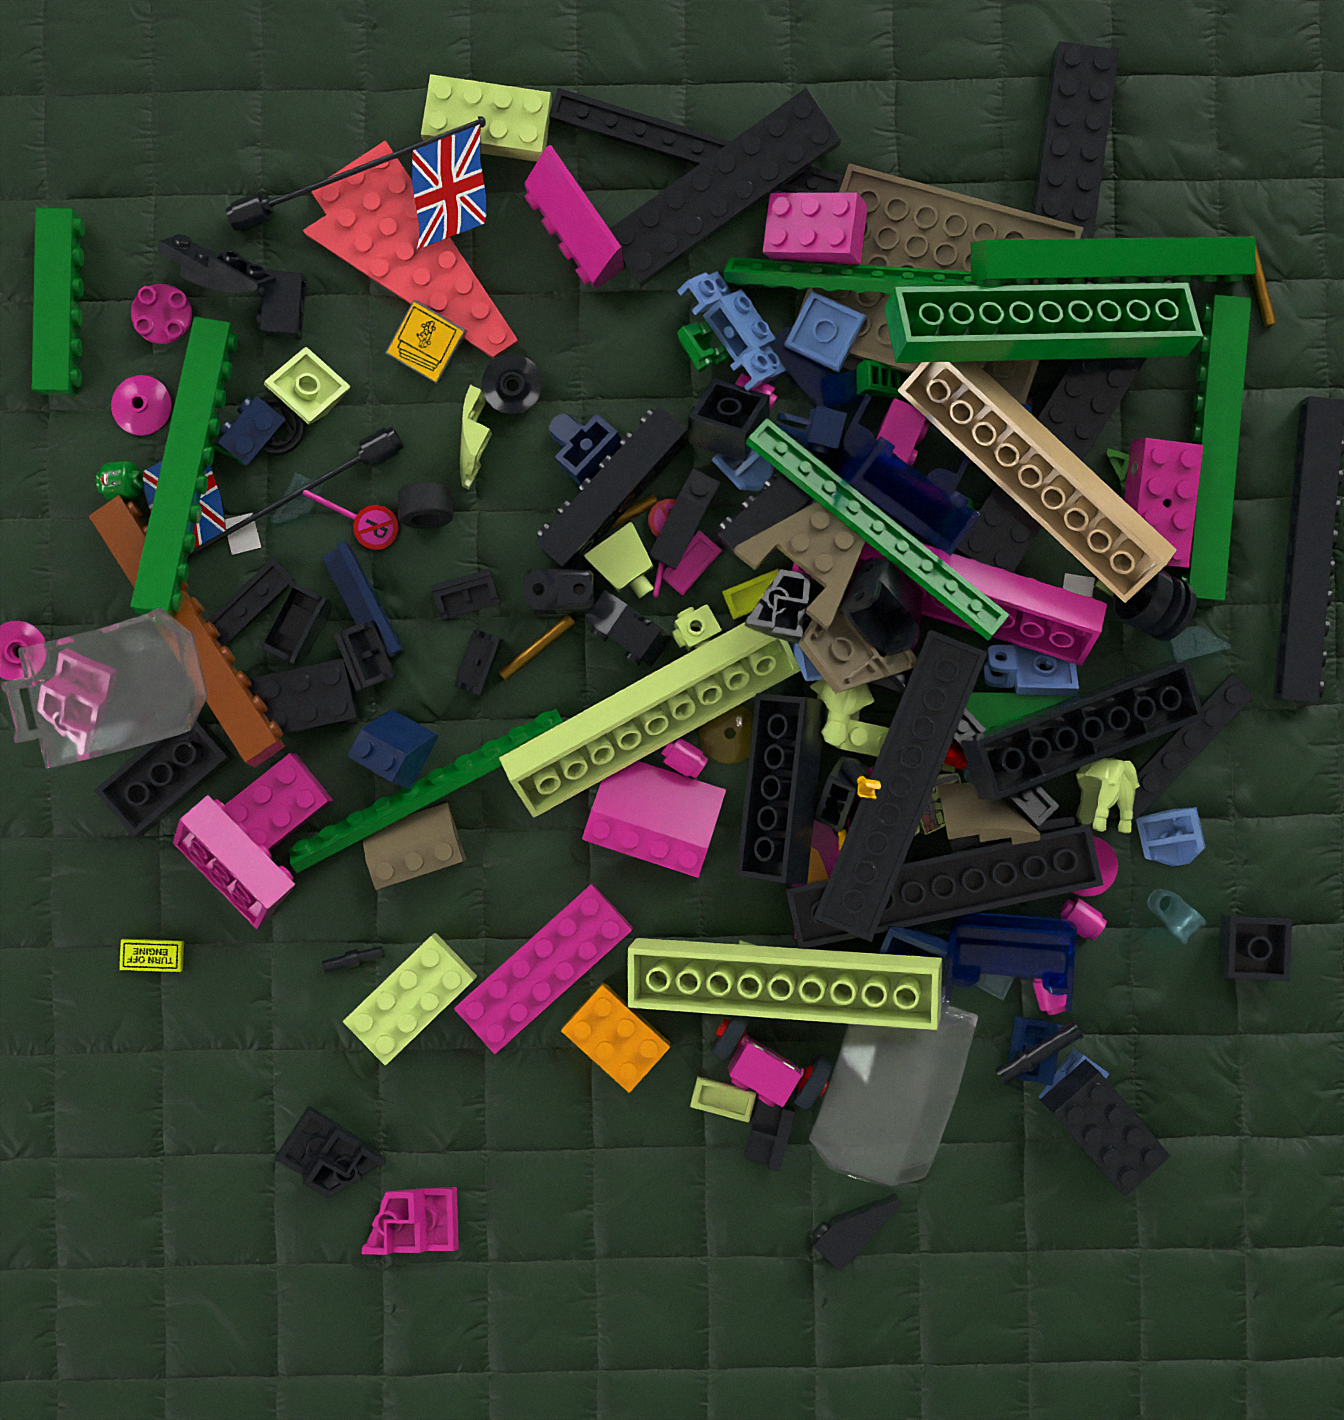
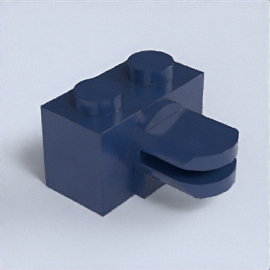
M817 406L816 409L811 408L808 419L786 413H778L776 420L789 426H776L791 438L801 440V445H804L805 449L809 450L818 460L826 461L827 457L833 458L838 449L847 413Z
M565 413L557 415L550 423V434L553 440L562 447L555 456V459L561 470L579 486L586 478H593L600 471L598 466L607 455L611 454L614 456L621 448L619 443L622 439L618 431L597 413L585 426Z

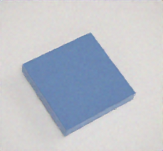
M811 290L784 346L834 371L840 372L867 317Z

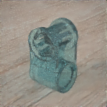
M1159 888L1152 891L1148 896L1147 903L1151 912L1184 945L1189 942L1188 938L1200 926L1204 927L1207 924L1205 919L1175 892ZM1164 896H1169L1171 901L1169 908L1161 911L1159 906L1160 900Z

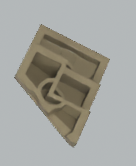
M951 783L938 785L948 839L979 835L980 842L1010 837L1012 845L1041 840L1040 833L1005 798L997 801L979 800L975 786L972 784Z

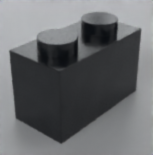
M265 270L276 276V282L259 288L260 297H263L262 309L259 308L257 310V327H260L261 332L265 336L302 339L307 289L306 277L299 272Z

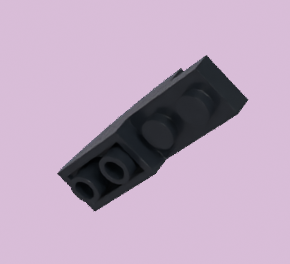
M176 234L159 241L158 252L181 265L179 276L200 286L218 291L246 292L276 282V276L265 271L263 266L253 264L242 258L236 251L225 250L215 254L213 250L199 246L192 242L190 237L182 234Z

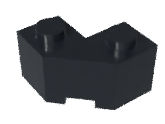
M606 590L603 591L592 610L584 619L593 627L590 631L593 635L604 642L610 638L627 651L624 656L638 666L641 662H644L652 667L672 638L659 626L644 618L635 609Z

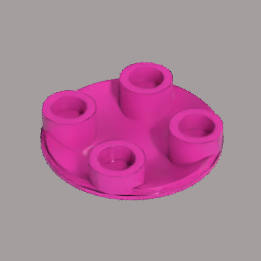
M168 284L144 286L138 291V295L133 301L131 320L135 330L144 339L157 344H167L178 340L187 332L192 321V308L186 295L174 286Z

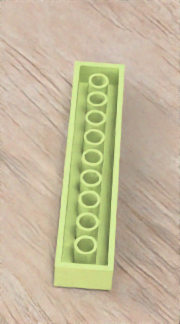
M744 622L499 757L510 783L534 818L754 697L756 693L763 692L801 670L788 641L746 627Z
M636 938L628 947V1008L937 1030L941 1018L942 958Z

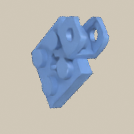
M1013 643L1011 645H993L988 648V661L984 663L983 667L985 683L987 685L1000 688H1013V685H1015V693L1017 695L1077 696L1079 685L1076 664ZM1002 655L1004 660H997L995 657ZM1040 664H1045L1046 668L1051 670L1044 671L1039 669ZM991 672H1001L1002 676L995 677Z

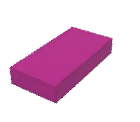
M699 530L692 538L676 570L667 567L663 571L662 579L683 596L722 552V549Z

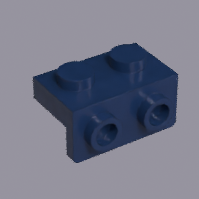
M258 396L253 400L247 397L237 409L241 415L234 423L228 420L218 434L221 437L218 443L246 466L285 421L281 415Z
M1016 1016L1008 1060L1017 1056V1052L1020 1050L1025 1051L1063 1026L1047 1020ZM1059 1052L1035 1066L1033 1071H1027L1015 1079L1035 1081L1052 1086L1057 1070L1056 1064Z

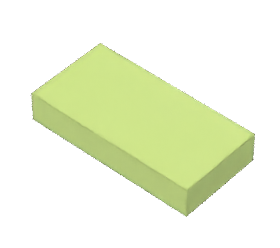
M698 1076L690 1107L749 1122L757 1093L753 1090L748 1089L745 1091L734 1085Z

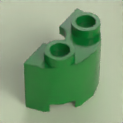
M706 320L700 324L695 322L685 325L677 332L681 345L698 372L710 367L714 361L718 366L731 358V355Z

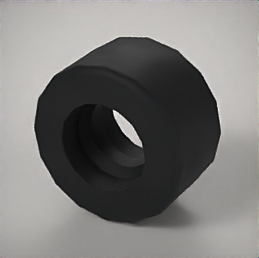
M420 482L404 486L398 491L399 521L405 526L418 529H431L447 525L453 520L451 489L443 484L433 482Z

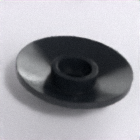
M501 355L495 358L484 371L482 377L483 394L487 402L499 412L505 414L523 413L532 408L541 395L542 377L540 371L529 358L523 355ZM516 381L519 384L518 389L515 391L508 390L509 382Z

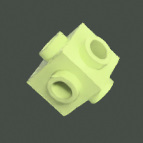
M708 604L696 610L690 607L677 615L678 620L674 624L676 630L672 631L679 647L685 646L688 653L719 637L722 632ZM691 628H697L699 631L694 632Z

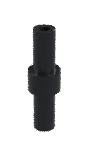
M382 946L363 951L354 949L346 951L343 956L323 960L322 965L325 973L345 967L354 969L361 967L362 963L384 958L385 955Z

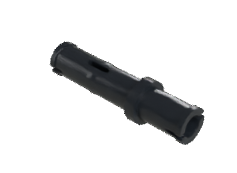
M1073 1020L1070 1021L1069 1024L1025 1051L1020 1050L1017 1052V1056L994 1068L998 1076L1007 1072V1075L1000 1078L1003 1084L1006 1086L1007 1083L1025 1072L1033 1071L1034 1067L1080 1038H1084L1080 1030L1073 1034L1070 1033L1077 1028Z

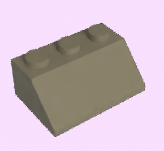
M448 802L407 815L363 838L366 863L375 890L467 860Z

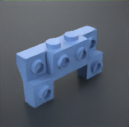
M716 271L710 275L705 272L689 279L677 290L680 296L690 291L694 294L699 302L692 309L694 315L708 310L703 317L735 361L730 365L734 371L744 366L752 377L744 386L747 391L763 383L775 380L786 370L779 357L769 346L776 339L742 289L732 293L727 283L724 282V279Z

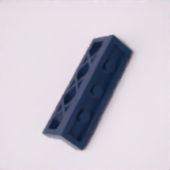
M346 541L337 544L338 549L322 556V559L355 624H364L371 620L375 621L389 659L405 652L351 545Z

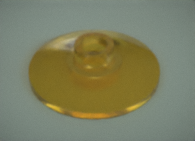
M737 705L701 725L699 736L705 752L714 760L726 764L738 763L748 758L754 715L745 707ZM731 727L735 730L736 735L733 739H727L724 736L726 728Z

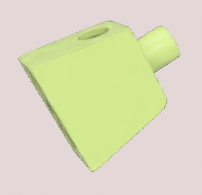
M629 522L584 555L587 562L618 592L630 586L637 597L641 599L654 589L645 577V574L653 569V564L632 522Z

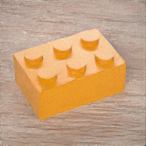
M604 981L561 1029L563 1034L628 1093L632 1091L670 1048V1041L636 1010L628 1008V1003Z

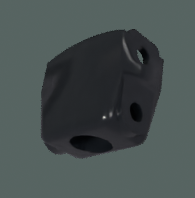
M878 557L867 559L860 565L854 579L846 590L841 608L858 633L882 654L886 653L887 656L905 652L913 644L917 643L921 627V595L888 559L880 560Z
M529 569L526 571L525 602L531 610H534V615L587 614L594 606L593 573L589 570ZM539 589L545 590L542 595H536V592Z
M290 581L289 586L293 588L265 642L259 641L258 646L298 665L309 656L331 613V601Z

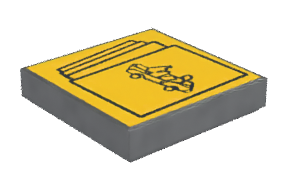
M413 300L385 353L434 383L439 384L468 331L421 302Z

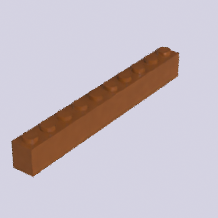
M118 495L89 515V518L135 588L148 524L143 525L139 519L142 516V512L132 500L127 502ZM182 582L180 593L183 595V603L180 612H176L174 621L154 618L244 762L256 767L285 747L281 740L284 734L274 720L271 722L264 714L268 710L266 705L258 695L255 697L248 689L252 685L243 671L240 670L238 672L232 664L236 661L235 657L226 646L221 647L216 639L220 636L219 632L210 621L205 622L201 615L204 612L203 607L195 597H189L186 592L189 586L187 582Z

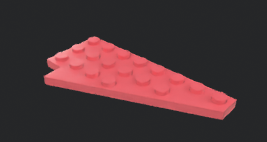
M385 140L332 176L391 154L393 151ZM398 158L311 191L326 215L303 230L308 238L409 304H412L413 300H417L466 329L468 332L464 340L493 359L519 343L451 238L417 250L419 222L412 179Z

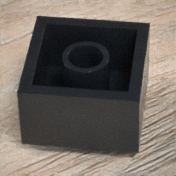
M714 378L688 417L689 444L745 461L752 450L746 444L748 437L766 418L769 419L770 395L754 390L747 391L744 387Z
M1221 914L1218 974L1233 979L1290 981L1292 919L1281 916Z

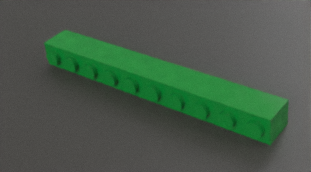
M1256 237L981 240L971 242V281H983V286L1003 285V281L1011 280V285H1030V280H1039V285H1058V280L1066 279V284H1085V279H1093V284H1112V279L1120 278V284L1139 283V278H1146V283H1165V278H1172V283H1190L1191 277H1198V283L1217 282V277H1224V282H1241L1244 275L1255 274Z
M1214 295L1207 303H1204L1201 313V320L1205 322V331L1202 333L1203 337L1199 341V351L1203 353L1202 363L1198 364L1196 371V381L1200 382V387L1193 403V409L1197 412V421L1191 429V441L1195 442V444L1203 445L1189 568H1183V574L1179 575L1180 580L1189 583L1194 588L1197 597L1196 601L1213 603L1225 601L1251 298Z
M194 317L130 606L137 615L174 621L176 612H180L182 607L183 595L180 591L182 582H186L189 575V564H186L188 553H192L195 547L194 525L195 523L198 524L201 519L202 507L199 505L201 494L204 495L208 486V478L205 476L207 465H212L214 458V448L211 447L213 437L218 436L220 430V419H217L220 408H224L226 402L224 385L225 381L231 378V353L236 352L238 346V335L235 334L230 322Z

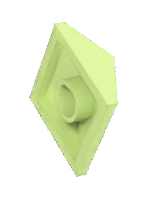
M307 347L303 348L264 381V385L308 425L327 415L351 387Z

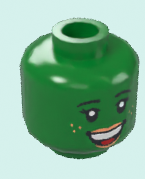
M129 460L105 463L96 474L97 490L109 501L118 495L124 500L135 499L140 494L141 488L144 487L143 472L138 470L137 466Z

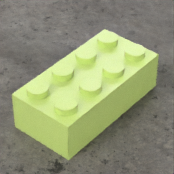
M430 74L421 131L422 138L427 140L478 120L477 116H483L486 120V125L483 128L481 127L482 154L537 162L547 145L550 125L549 114L553 105L551 92Z
M434 933L372 992L343 1023L386 1066L477 975Z

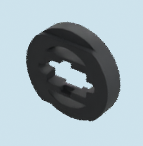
M281 399L264 401L285 419L283 423L290 434L286 436L288 438L286 443L282 440L277 441L275 436L272 435L270 439L273 444L267 442L262 447V450L276 455L291 452L301 443L304 437V420ZM282 410L292 416L295 423L294 430Z

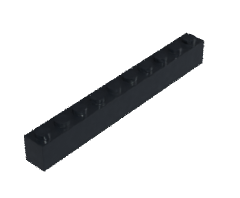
M1308 396L1300 401L1273 700L1318 703L1319 697H1322L1324 691L1321 669L1325 666L1327 660V652L1323 647L1324 637H1327L1330 627L1326 614L1327 607L1330 606L1332 601V590L1329 589V580L1335 570V560L1331 559L1332 547L1336 545L1338 531L1334 528L1335 517L1338 516L1340 511V499L1337 498V491L1343 480L1340 458L1344 455V438H1342L1344 399Z

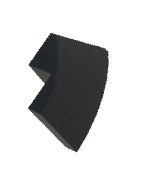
M780 569L746 619L745 626L765 635L798 644L812 621V618L805 611L825 588L822 585L811 584L810 574Z
M310 1106L307 1107L275 1155L276 1161L302 1174L303 1185L327 1198L342 1191L346 1185L354 1184L362 1178V1175L375 1167H382L386 1163V1158L372 1146L333 1119Z

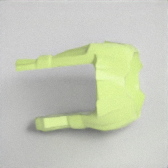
M825 679L818 680L809 686L818 694L817 699L823 700L826 705L825 721L827 722L820 733L826 743L839 747L840 744L847 740L849 720L858 721L860 709L875 702L867 684L835 694Z
M1113 757L1102 758L1080 767L1076 774L1078 785L1082 790L1081 801L1076 813L1078 822L1081 824L1093 822V829L1103 832L1106 830L1108 809L1117 803L1120 809L1118 832L1130 833L1135 789L1140 786L1134 765L1130 761L1117 760Z

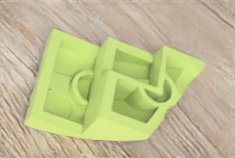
M472 385L468 389L463 406L460 447L462 487L468 490L481 467L479 459L492 435L489 428L477 423L487 400L482 390Z

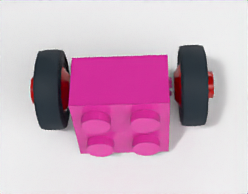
M730 1015L728 1019L723 1018L715 1032L718 1036L711 1052L718 1058L726 1060L734 1048L739 1046L728 1065L729 1075L732 1078L731 1082L745 1091L750 1087L759 1095L758 1098L771 1107H774L775 1104L784 1107L797 1083L798 1086L793 1096V1102L801 1108L808 1109L818 1096L821 1097L830 1083L828 1079L834 1065L830 1059L823 1055H818L805 1070L803 1068L799 1069L796 1064L745 1035L751 1016Z

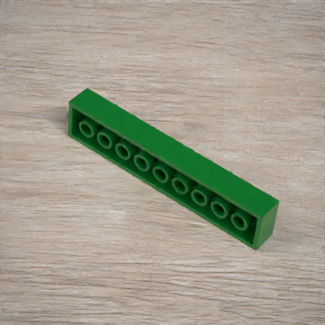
M1188 283L895 287L884 307L895 363L1188 356L1203 337Z

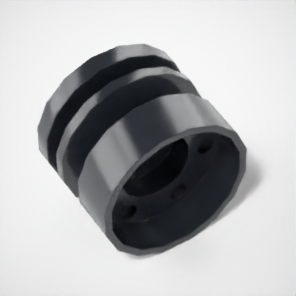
M1161 569L1126 603L1114 593L1112 608L1114 616L1119 621L1132 628L1140 629L1144 634L1150 635L1156 640L1168 641L1182 633L1190 623L1196 609L1197 597L1194 588L1189 583L1180 580L1176 576L1169 575Z

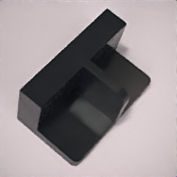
M758 1099L744 1152L746 1159L765 1163L768 1169L780 1172L795 1115L794 1107L788 1105L781 1107L778 1104L771 1107Z

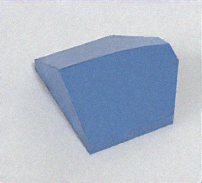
M753 449L745 461L720 453L711 459L740 490L760 491L764 487L763 484L772 476L774 466Z
M1196 807L1171 809L1136 819L1145 859L1154 860L1169 866L1190 864L1206 848Z

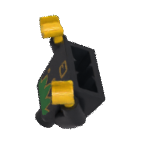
M841 757L829 774L814 816V820L831 827L835 836L839 837V850H841L849 830L846 822L859 797L876 799L875 789L881 788L880 781L868 779L869 768L853 757Z

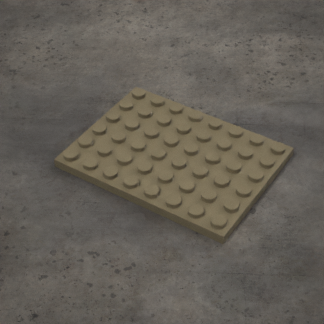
M850 163L839 193H858L868 205L861 264L854 265L971 271V242L1001 239H1081L1083 234V227ZM1066 279L1058 280V285H1066ZM1033 280V285H1039V280ZM807 288L800 312L812 290L866 315L867 319L848 355L864 360L878 361L908 373H913L921 364V362L895 363L884 307L890 295L884 292L869 291L867 293H856L853 290L839 289L837 291H826L823 288ZM1040 360L975 361L1015 400L1021 404L1026 403Z

